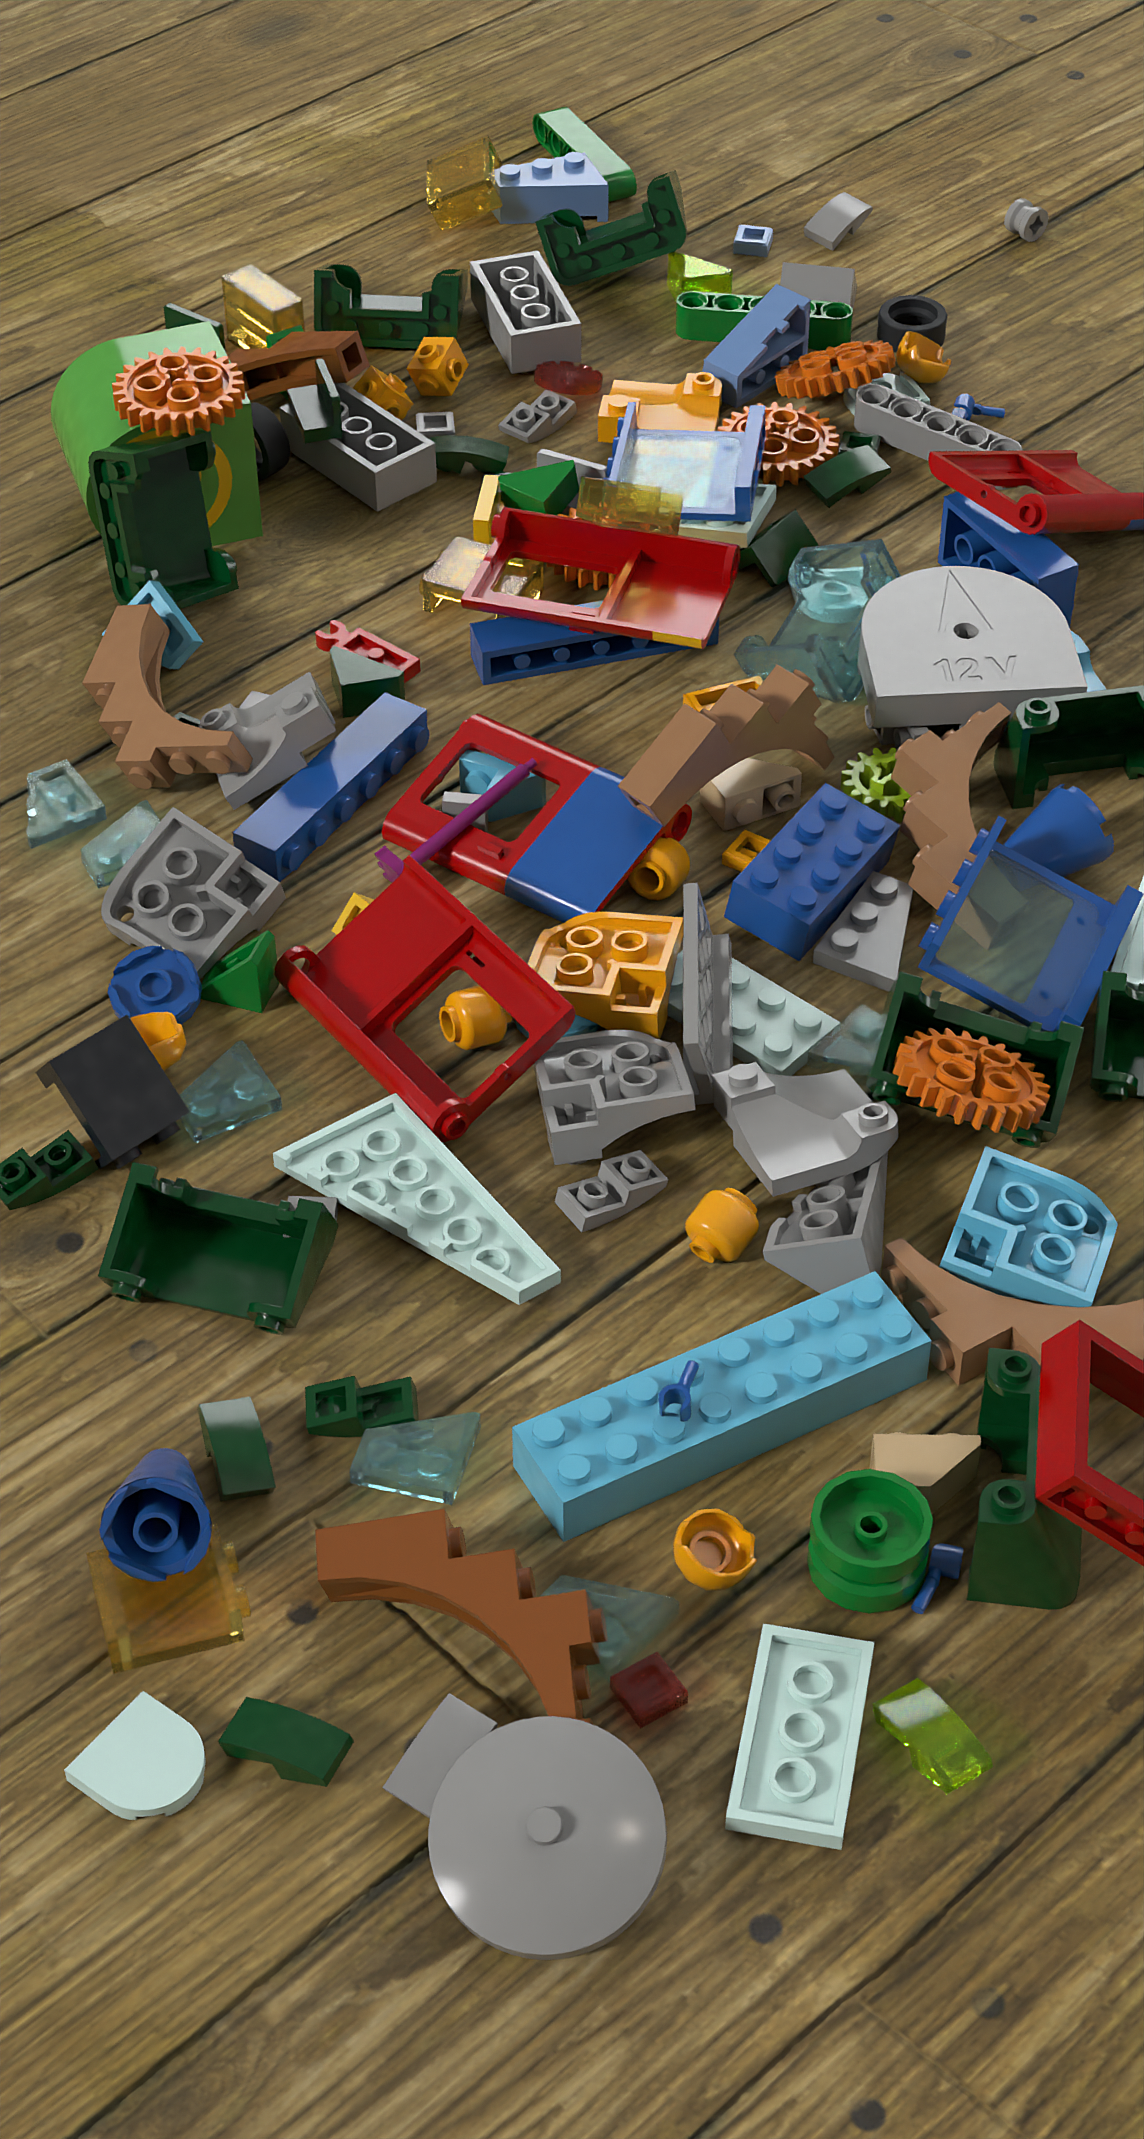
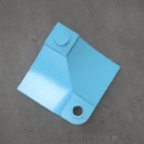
M985 1146L939 1267L960 1280L998 1295L1057 1306L1091 1307L1118 1223L1102 1200L1082 1184L1056 1172Z

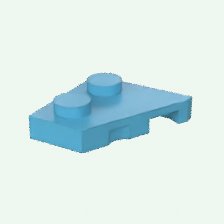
M149 580L128 605H152L170 629L161 665L168 669L178 670L203 643V640L161 583Z

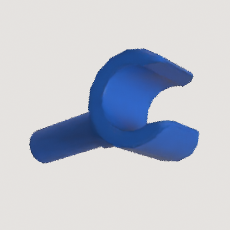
M969 394L959 395L954 403V406L958 408H954L952 411L953 415L967 421L970 420L972 415L1004 418L1005 409L975 404L974 398Z
M688 1361L679 1382L667 1385L659 1393L660 1416L663 1417L665 1415L667 1406L676 1403L682 1405L680 1421L686 1422L690 1419V1387L699 1369V1364L696 1361Z
M943 1543L936 1544L933 1547L929 1571L925 1577L926 1580L911 1606L914 1612L918 1614L924 1613L939 1586L941 1576L958 1580L964 1550L962 1547Z

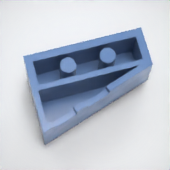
M570 152L563 157L552 159L538 158L531 163L520 165L506 164L499 169L488 170L489 208L500 224L535 223L545 214L566 208L575 210L580 216H597V222H608V183L585 153Z
M776 284L704 359L703 372L711 373L722 383V402L738 408L776 383V371L781 370V366L789 365V361L798 360L800 356L807 354L811 299Z

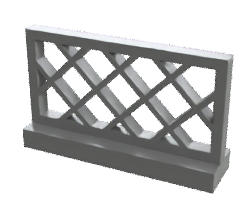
M698 882L683 884V1063L694 1092L695 1105L714 1103L712 1074L729 1070L733 1067L732 953L729 933L712 935Z

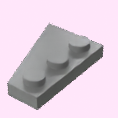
M873 871L814 949L813 963L889 992L899 972L913 888L908 883Z

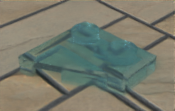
M67 759L28 774V827H26L28 845L31 849L107 819L105 805Z
M147 800L138 803L80 849L82 863L98 889L112 883L120 869L160 823V819Z
M861 1004L808 1051L807 1065L816 1069H821L823 1062L850 1066V1074L868 1077L882 1015Z
M243 1040L236 1042L179 1095L190 1111L180 1120L195 1143L282 1110L280 1094Z
M469 1412L365 1429L349 1470L350 1483L453 1505L481 1428V1414Z
M561 1575L540 1595L546 1596L586 1589L593 1608L603 1609L608 1640L607 1642L599 1643L601 1664L589 1665L587 1667L609 1683L679 1615V1601L673 1597Z

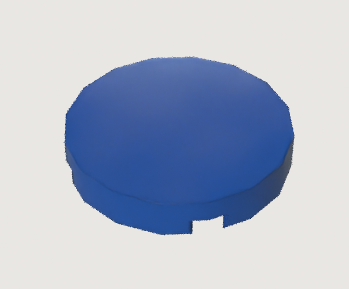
M147 946L132 951L118 962L113 971L114 976L111 979V985L109 983L108 995L115 1015L120 1019L125 1015L132 1018L151 1012H170L175 1016L177 1023L182 1025L192 1017L201 999L202 985L195 964L183 952L173 949L174 951L162 949V946Z

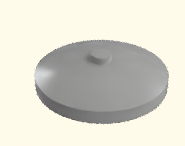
M555 1716L534 1717L512 1722L493 1730L471 1745L456 1760L441 1783L433 1803L428 1829V1847L430 1862L438 1887L452 1912L471 1933L490 1946L511 1955L537 1960H558L585 1954L607 1944L625 1931L640 1916L652 1898L662 1875L666 1858L667 1827L663 1805L654 1780L643 1762L625 1743L600 1727L581 1720Z

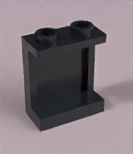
M128 1015L50 1060L35 1072L45 1088L55 1084L100 1153L101 1157L95 1161L99 1169L111 1162L115 1164L117 1169L123 1167L143 1154L138 1147L141 1143L152 1138L155 1144L158 1145L180 1131L181 1129L176 1121L190 1113Z

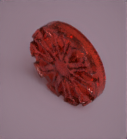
M552 360L536 365L534 381L542 388L561 394L591 395L601 391L603 375L598 370L592 371L593 368L588 365L579 364V366H574V362L560 361V364H556Z

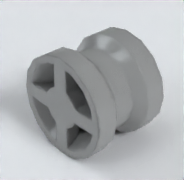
M1020 198L1007 210L1004 224L1008 231L1016 234L1019 233L1020 237L1024 240L1033 242L1045 231L1049 217L1045 209L1033 207L1030 201Z

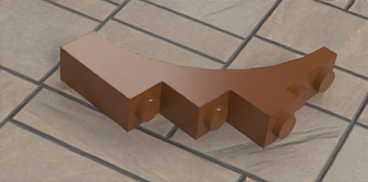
M358 331L291 332L270 348L236 349L228 355L230 362L237 363L238 371L243 372L245 392L249 400L287 391V389L317 385L316 359H324L333 383H347L370 366Z
M445 1508L315 1530L318 1581L331 1602L374 1599L414 1604L451 1616L488 1637L519 1665L539 1693L548 1716L572 1718L593 1725L591 1718L584 1719L582 1700L591 1698L590 1681L586 1666L601 1664L599 1643L607 1642L608 1637L603 1609L593 1608L586 1589L536 1597L532 1568H523L514 1548L467 1556L463 1530L461 1527H453Z

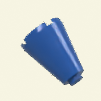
M1060 784L1052 789L1003 844L1062 877L1099 864L1109 858L1114 852L1112 833L1105 837L1100 827L1106 821L1102 812L1083 791L1075 786L1066 790L1064 789L1065 784ZM990 859L997 872L1017 894L1040 886Z
M160 1448L146 1454L108 1500L102 1513L99 1531L101 1541L103 1540L109 1552L108 1557L114 1566L133 1578L157 1582L165 1581L167 1576L182 1571L184 1575L193 1570L207 1553L212 1534L211 1516L189 1461L184 1455L173 1449Z

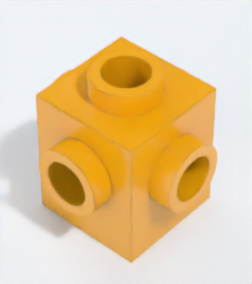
M424 337L411 359L407 371L421 396H452L469 364L455 337Z
M370 365L353 387L354 390L401 421L414 404L404 392L407 386L402 380L392 373L386 375Z

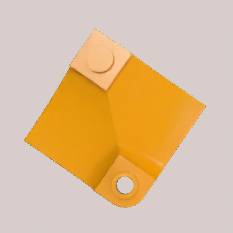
M707 372L687 373L683 382L673 385L614 380L610 394L603 395L598 413V442L613 443V438L618 437V418L625 417L628 402H636L637 429L717 431L721 410L722 383L718 378ZM637 443L635 445V458L710 464L714 445Z
M590 912L581 914L558 926L544 929L536 941L528 965L574 1006L575 1015L588 1019L607 1030H634L646 1033L660 1040L668 1017L671 984L684 935V918L620 912Z

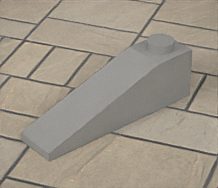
M888 1151L880 1159L859 1171L818 1183L808 1195L798 1194L791 1202L794 1210L788 1218H777L770 1226L763 1249L765 1261L820 1294L874 1271L879 1275L882 1264Z

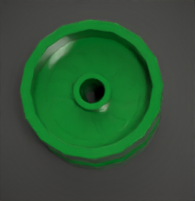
M874 1469L849 1471L828 1481L816 1495L811 1513L807 1564L812 1582L827 1599L845 1609L864 1613L891 1611L910 1601L922 1587L927 1568L933 1524L928 1500L914 1484L894 1473Z

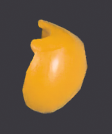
M912 331L905 333L896 352V361L901 371L918 383L940 382L947 374L951 364V359H948L945 363L942 362L944 350L940 345Z
M151 1012L130 1018L163 1071L181 1059L187 1043L183 1027L177 1023L172 1013Z
M718 1508L697 1510L682 1521L677 1528L673 1542L675 1563L689 1582L705 1590H726L740 1583L756 1564L757 1559L754 1558L756 1537L753 1533L745 1530L736 1517Z

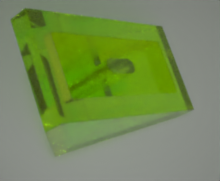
M675 251L668 253L667 286L675 302L678 295L690 291L732 294V269Z

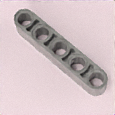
M866 384L858 388L856 392L854 427L857 431L865 434L879 435L882 442L927 461L930 451L1022 450V446L1014 439L885 386ZM994 486V487H995L996 489H998V490H1007V489H1010V488H1002L1001 486Z

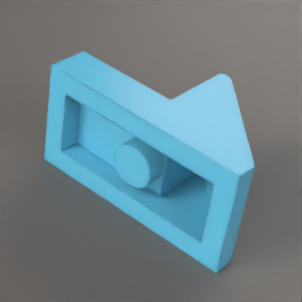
M467 750L459 758L460 792L483 795L516 766L489 754ZM530 773L525 780L488 810V822H494L543 807L546 802V779Z

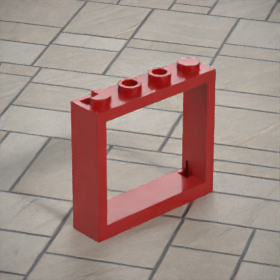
M1079 1319L1044 1341L1041 1345L1035 1499L1144 1566V1501L1088 1466L1090 1383L1144 1418V1361Z

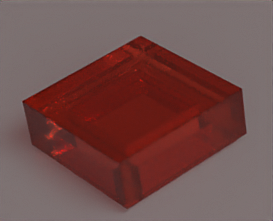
M658 1652L610 1676V1689L640 1729L688 1703V1691Z

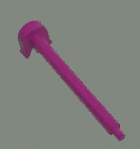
M531 758L524 765L520 763L412 852L410 856L420 865L425 863L530 775L529 771L537 765V762ZM384 845L374 855L379 860L377 862L378 866L385 871L383 876L390 882H393L402 873L404 863Z

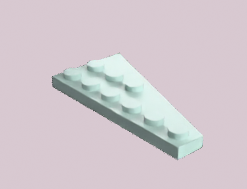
M396 1093L273 1153L274 1167L327 1197H336L339 1204L518 1305L561 1283V1270Z

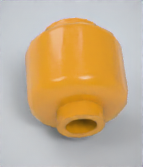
M660 837L627 880L631 888L638 895L648 900L668 898L687 879L690 871V858L686 849L677 840Z
M479 985L451 993L446 999L445 1006L441 1007L439 1011L440 1026L445 1038L451 1043L454 1042L463 1050H471L501 1041L506 1034L507 1023L512 1021V1016Z
M726 1188L724 1191L712 1190L706 1193L685 1222V1231L692 1241L689 1244L692 1252L708 1263H713L716 1259L724 1262L737 1260L759 1230L755 1204L746 1195L733 1188Z

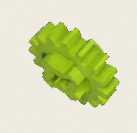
M873 748L872 756L860 752L857 755V761L848 760L846 762V770H842L840 789H842V792L883 816L893 817L898 823H901L903 815L906 814L903 810L911 795L891 779L897 761L895 759L896 748H891L888 754H882L878 748Z

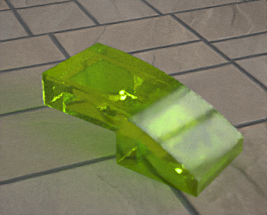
M919 1678L872 1704L875 1721L909 1748L912 1766L946 1794L993 1767L992 1758L968 1726L943 1699Z

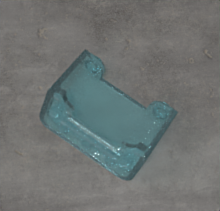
M876 539L801 548L788 572L789 583L795 591L798 600L770 645L768 646L763 637L759 635L746 636L734 653L745 674L751 677L760 676L764 681L778 664L791 673L798 669L806 674L815 683L813 690L818 698L835 703L854 701L864 687L862 676L858 675L857 668L864 610L877 591L901 576L883 540Z

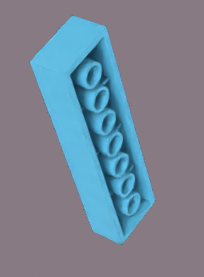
M876 1271L513 1426V1467L562 1541L565 1542L926 1381L932 1340ZM688 1361H696L699 1364V1369L690 1387V1419L686 1422L680 1421L682 1405L676 1403L667 1406L665 1415L663 1417L660 1416L659 1393L667 1385L679 1382Z

